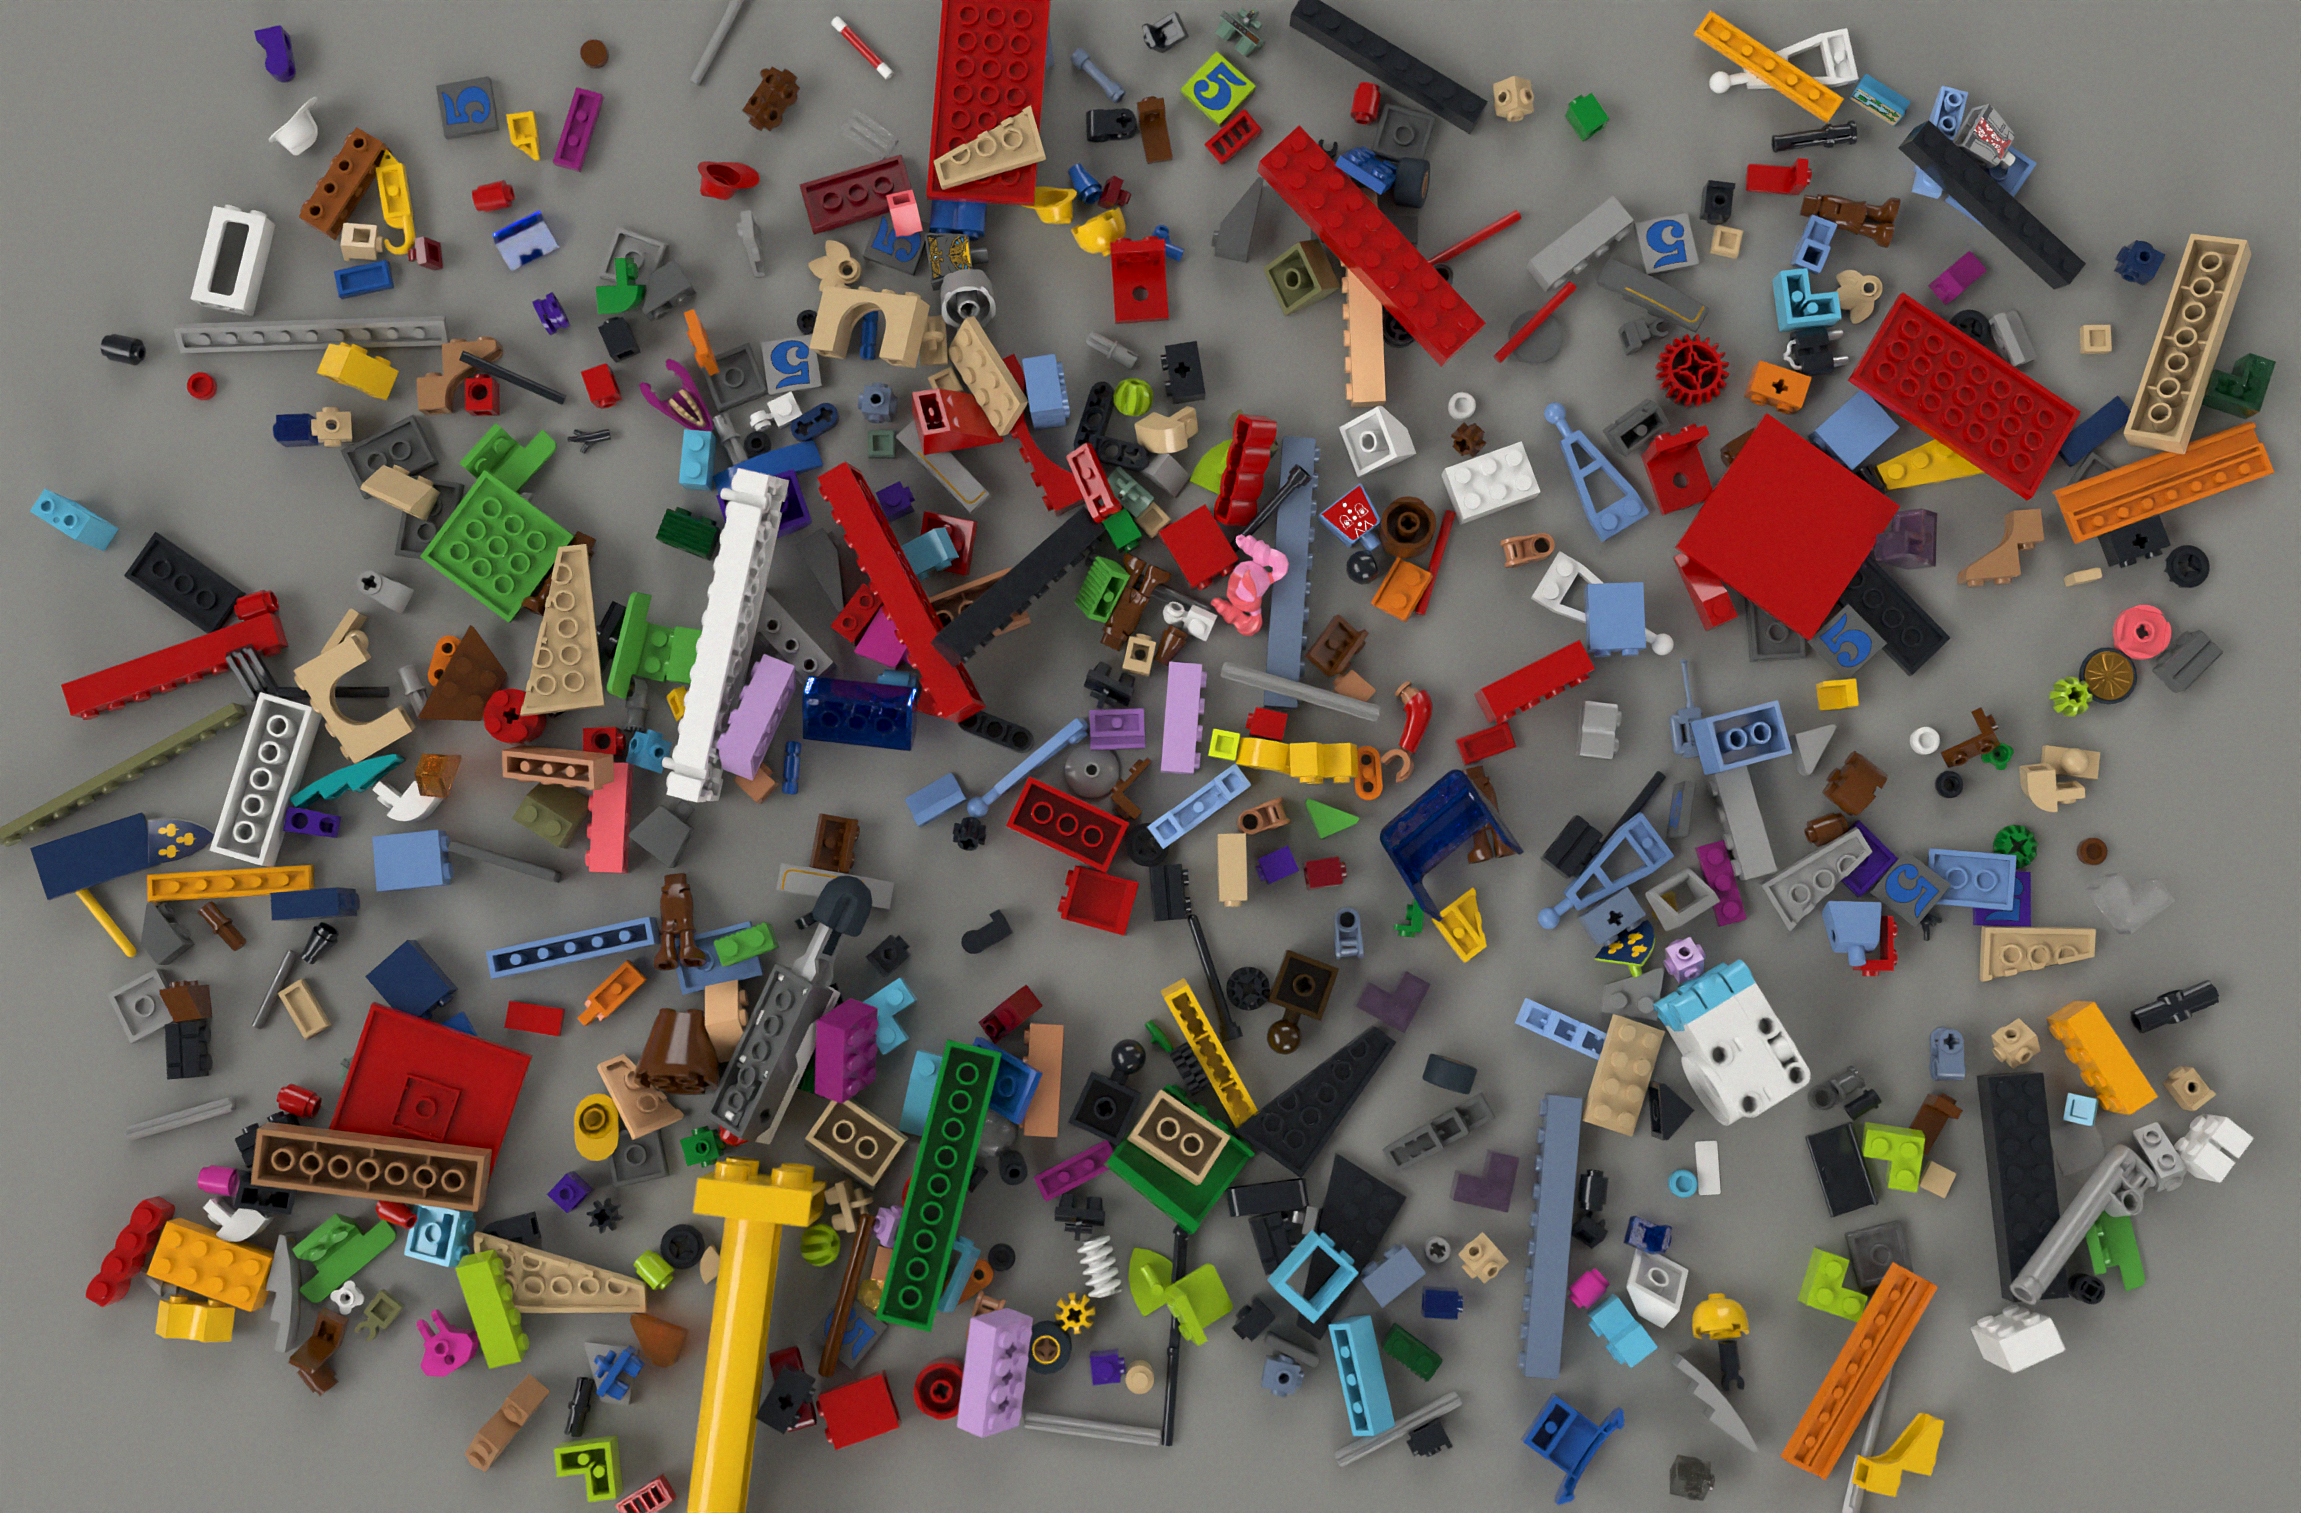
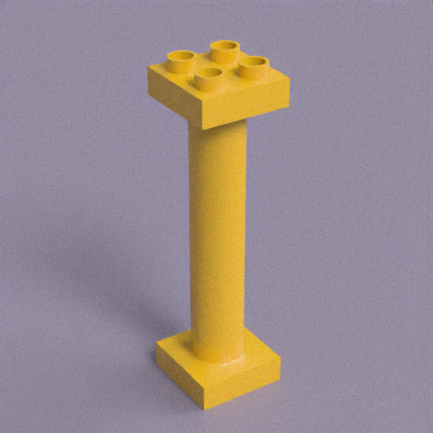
M727 1156L726 1161H716L714 1171L697 1179L693 1213L725 1217L686 1513H746L758 1420L755 1416L759 1410L782 1226L783 1224L808 1227L823 1215L827 1181L813 1180L814 1166L798 1163H781V1168H772V1175L758 1173L760 1160L748 1157Z

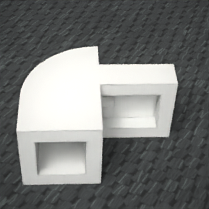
M381 781L372 789L379 795L378 801L388 808L393 806L387 816L404 822H419L426 819L443 801L442 797L423 782L414 781L403 795L390 784Z
M222 1197L210 1199L203 1207L209 1213L208 1218L213 1223L223 1226L216 1236L230 1242L242 1241L260 1234L276 1217L272 1212L240 1208L236 1211Z

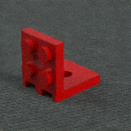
M1147 236L1139 241H1132L1130 238H1119L1115 242H1110L1115 324L1168 321L1165 239H1159L1157 236ZM1138 288L1145 289L1148 293V297L1143 301H1137L1133 297V292Z
M1691 424L1681 428V432L1671 436L1670 432L1661 434L1654 438L1655 441L1649 443V447L1641 455L1662 516L1703 503L1713 491L1697 447L1710 435L1706 425L1697 427L1696 424ZM1674 475H1683L1687 481L1686 487H1676L1673 483Z

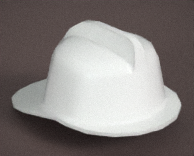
M317 97L308 100L285 125L271 135L269 142L278 141L295 156L311 147L318 135V127L310 114L317 101Z

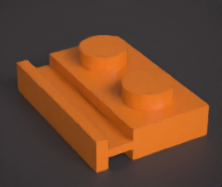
M694 309L684 312L689 327L687 334L692 346L696 347L697 352H694L699 367H705L710 376L719 373L720 371L706 330L698 315H696Z
M1397 557L1372 599L1371 604L1406 623L1433 576L1430 572Z

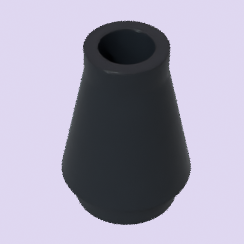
M324 922L314 926L306 946L300 954L301 958L307 963L315 964L324 953L338 942L339 932L333 926Z

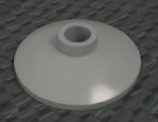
M1086 744L1074 750L1067 759L1065 777L1070 788L1078 795L1086 798H1098L1109 793L1117 783L1119 765L1116 757L1110 750L1091 751L1090 744ZM1094 765L1097 768L1095 775L1087 773L1088 766Z

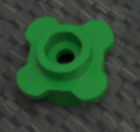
M2000 743L1991 752L1982 754L1981 760L1984 763L1994 765L1997 770H2004L2014 750L2011 746ZM1996 752H1999V757L1995 756Z

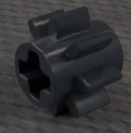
M974 817L963 818L961 824H954L953 842H958V846L963 850H976L978 844H985L986 825H981V822Z
M611 1198L605 1199L604 1205L598 1200L593 1202L596 1209L587 1212V1215L592 1218L589 1227H599L600 1234L605 1232L607 1226L612 1231L616 1230L617 1226L614 1222L623 1219V1216L618 1213L621 1205H612ZM606 1210V1215H609L610 1219L604 1222V1217L600 1216V1212Z

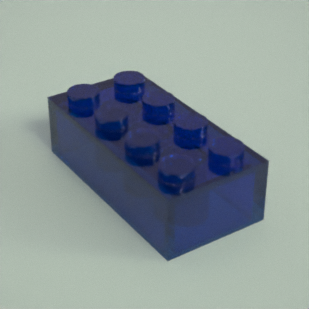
M809 676L802 693V739L911 751L917 728L916 707L918 688Z

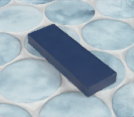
M2119 396L2114 397L2068 434L2058 454L2069 467L2073 466L2125 425L2131 413L2130 409Z

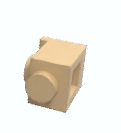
M343 223L340 246L344 261H350V258L377 260L378 253H383L384 237L379 236L377 225Z
M1136 634V637H1129L1122 668L1123 671L1147 677L1150 676L1156 649V642L1152 641L1151 636ZM1139 650L1145 653V658L1142 660H1138L1135 657V653Z
M2179 1066L2173 1069L2168 1074L2169 1078L2163 1082V1085L2183 1110L2196 1111L2216 1095L2213 1090L2209 1089L2193 1067ZM2189 1083L2193 1087L2191 1090H2188Z

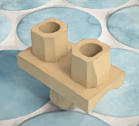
M942 315L927 316L920 346L921 366L948 364L947 325Z
M852 1179L836 1183L834 1187L825 1191L827 1203L829 1205L840 1203L842 1213L832 1216L834 1230H847L848 1233L856 1231L861 1215L869 1214L866 1204L874 1202L873 1197L864 1198L862 1188L855 1189Z

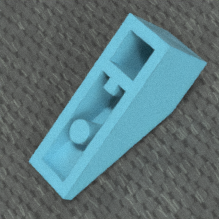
M924 1050L917 1051L908 1084L899 1131L918 1136L923 1135L943 1055Z

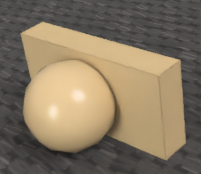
M352 608L349 609L322 649L321 654L356 634L367 650L369 645L368 637L360 628L368 617Z
M2042 746L2041 763L2051 765L2055 769L2056 775L2091 780L2098 779L2100 752L2078 748Z

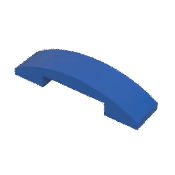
M811 440L761 454L729 467L712 477L718 494H721L723 488L732 490V479L737 474L738 468L770 476L794 469L795 473L800 475L822 467L823 463L815 441Z

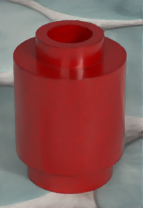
M1361 82L1358 88L1355 89L1350 116L1355 119L1354 121L1357 124L1369 125L1370 122H1374L1377 119L1381 93L1379 92L1380 87L1374 83Z
M502 180L478 186L476 190H472V199L478 211L487 213L511 207L512 201L515 200V194L510 184L507 185Z
M260 590L238 598L237 604L234 605V610L239 620L246 621L266 613L274 614V612L279 611V603L272 590Z
M292 1083L287 1087H282L276 1099L279 1103V1109L302 1118H314L322 1104V1098L317 1096L316 1092Z

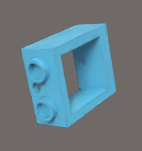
M46 488L30 510L31 513L74 540L105 551L119 528L76 501Z
M1311 1230L1267 1280L1278 1293L1311 1322L1315 1323L1359 1272L1352 1266L1355 1261L1344 1250L1338 1253L1332 1248L1335 1243L1325 1233L1319 1236ZM1319 1246L1341 1266L1312 1299L1308 1301L1286 1281L1312 1251Z
M964 1236L955 1237L953 1249L961 1252L962 1255L945 1293L940 1295L937 1310L941 1312H954L981 1253V1250L973 1247L975 1242Z

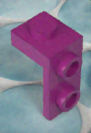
M1968 251L1928 286L1947 305L1986 272V268L1971 251Z

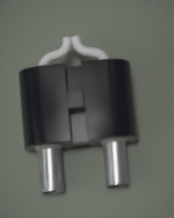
M1820 327L1791 332L1787 352L1783 353L1784 361H1789L1791 367L1797 373L1806 376L1832 373L1834 367L1848 365V356L1833 358L1832 351H1828L1827 347L1830 345L1831 340L1842 339L1843 331L1834 330L1827 332L1826 328ZM1792 353L1795 354L1796 359L1793 360L1792 358L1786 356Z

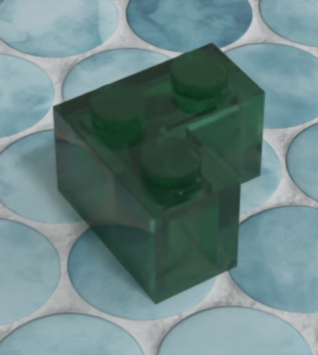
M2249 353L2235 361L2231 374L2217 369L2213 370L2201 405L2242 419H2247L2259 413L2276 361Z

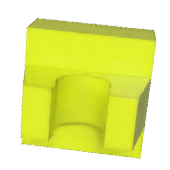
M1213 729L1208 756L1235 761L1240 734Z

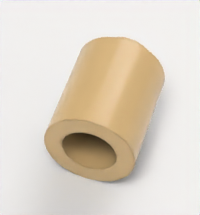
M1136 1360L1127 1368V1387L1136 1394L1148 1392L1154 1383L1153 1368L1144 1360Z

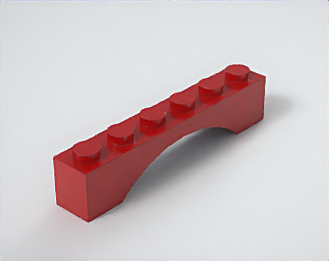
M1012 354L1002 360L1025 395V375L1015 354ZM1023 410L1011 429L1010 434L1013 440L1019 439L1022 448L1018 449L1025 464L1030 462L1034 470L1030 475L1036 487L1042 486L1046 494L1042 497V500L1048 512L1053 510L1057 517L1084 504L1085 500L1073 473L1053 463L1036 446L1027 429Z

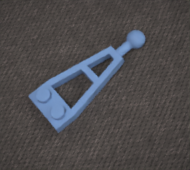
M1557 402L1550 403L1544 410V417L1549 423L1557 426L1564 438L1559 442L1587 520L1600 541H1605L1648 515L1649 511L1626 479L1580 430L1573 433L1565 420L1566 410L1564 406ZM1577 442L1594 460V462L1581 470L1571 448V444ZM1601 468L1626 496L1596 514L1583 478Z
M1084 718L1074 719L999 781L983 797H973L967 803L969 815L974 818L984 817L988 812L989 805L1001 795L1007 793L1069 743L1076 745L1088 735L1086 730L1090 728L1089 724Z
M1641 812L1637 813L1616 830L1588 862L1582 872L1563 891L1566 898L1554 908L1546 907L1539 912V924L1545 929L1555 928L1559 924L1560 916L1573 906L1579 911L1648 876L1674 857L1673 853ZM1625 838L1645 865L1611 882L1600 868V865ZM1594 874L1603 887L1578 898L1575 893Z

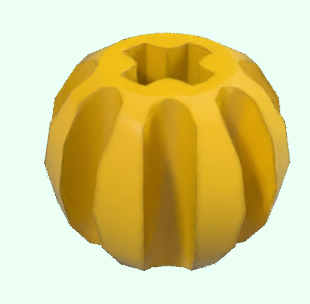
M1076 1292L1068 1293L1070 1301H1065L1061 1297L1056 1303L1063 1310L1054 1312L1055 1320L1065 1321L1060 1326L1065 1332L1068 1327H1073L1074 1334H1081L1080 1325H1084L1089 1329L1094 1323L1087 1316L1096 1315L1095 1306L1087 1307L1085 1305L1090 1301V1298L1085 1294L1081 1300L1076 1299ZM1072 1307L1075 1311L1081 1310L1079 1319L1075 1316L1069 1317Z

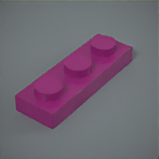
M576 87L553 159V163L556 166L581 173L604 100L602 94Z
M1724 840L1696 847L1695 850L1705 883L1716 893L1720 902L1712 906L1718 927L1746 920L1747 917Z
M1103 1140L1034 1176L1033 1178L1045 1202L1109 1170L1104 1163L1114 1152L1110 1142Z

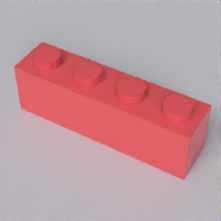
M613 762L614 782L603 785V789L593 790V795L589 797L588 807L589 811L592 812V823H588L587 838L591 839L590 850L586 852L585 862L586 866H589V872L628 874L630 843L628 835L631 825L634 765Z

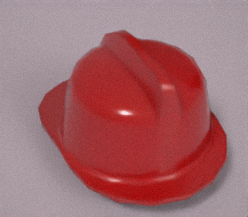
M703 161L697 167L702 175L700 193L706 197L729 200L738 189L752 188L758 185L760 181L759 174L753 168L742 163Z

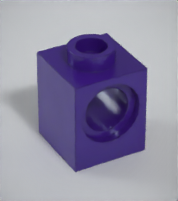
M1288 846L1257 859L1259 865L1255 866L1260 881L1266 880L1268 885L1299 871Z
M575 1171L566 1173L547 1195L566 1213L574 1211L594 1189Z

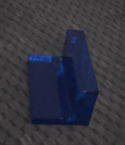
M540 210L492 234L496 247L511 271L559 248Z

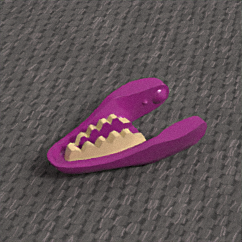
M672 359L665 361L667 370L674 371V375L682 380L681 388L671 398L665 401L659 400L655 395L656 393L651 391L649 383L641 382L639 384L640 390L647 402L665 415L690 430L712 432L713 423L707 407L690 374L678 362Z

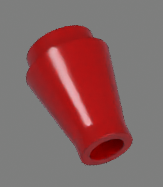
M379 1200L376 1205V1213L384 1221L402 1226L407 1230L411 1229L417 1222V1215L405 1203Z

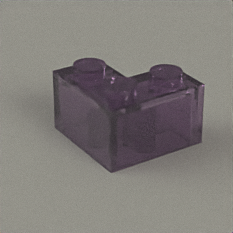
M1923 508L1897 511L1891 525L1892 532L1881 533L1876 536V561L1906 570L1936 567L1937 513Z
M1403 971L1391 994L1370 982H1366L1353 1006L1394 1029L1405 1033L1431 984L1407 971Z
M1488 1149L1482 1176L1455 1170L1449 1197L1453 1201L1508 1213L1519 1157Z

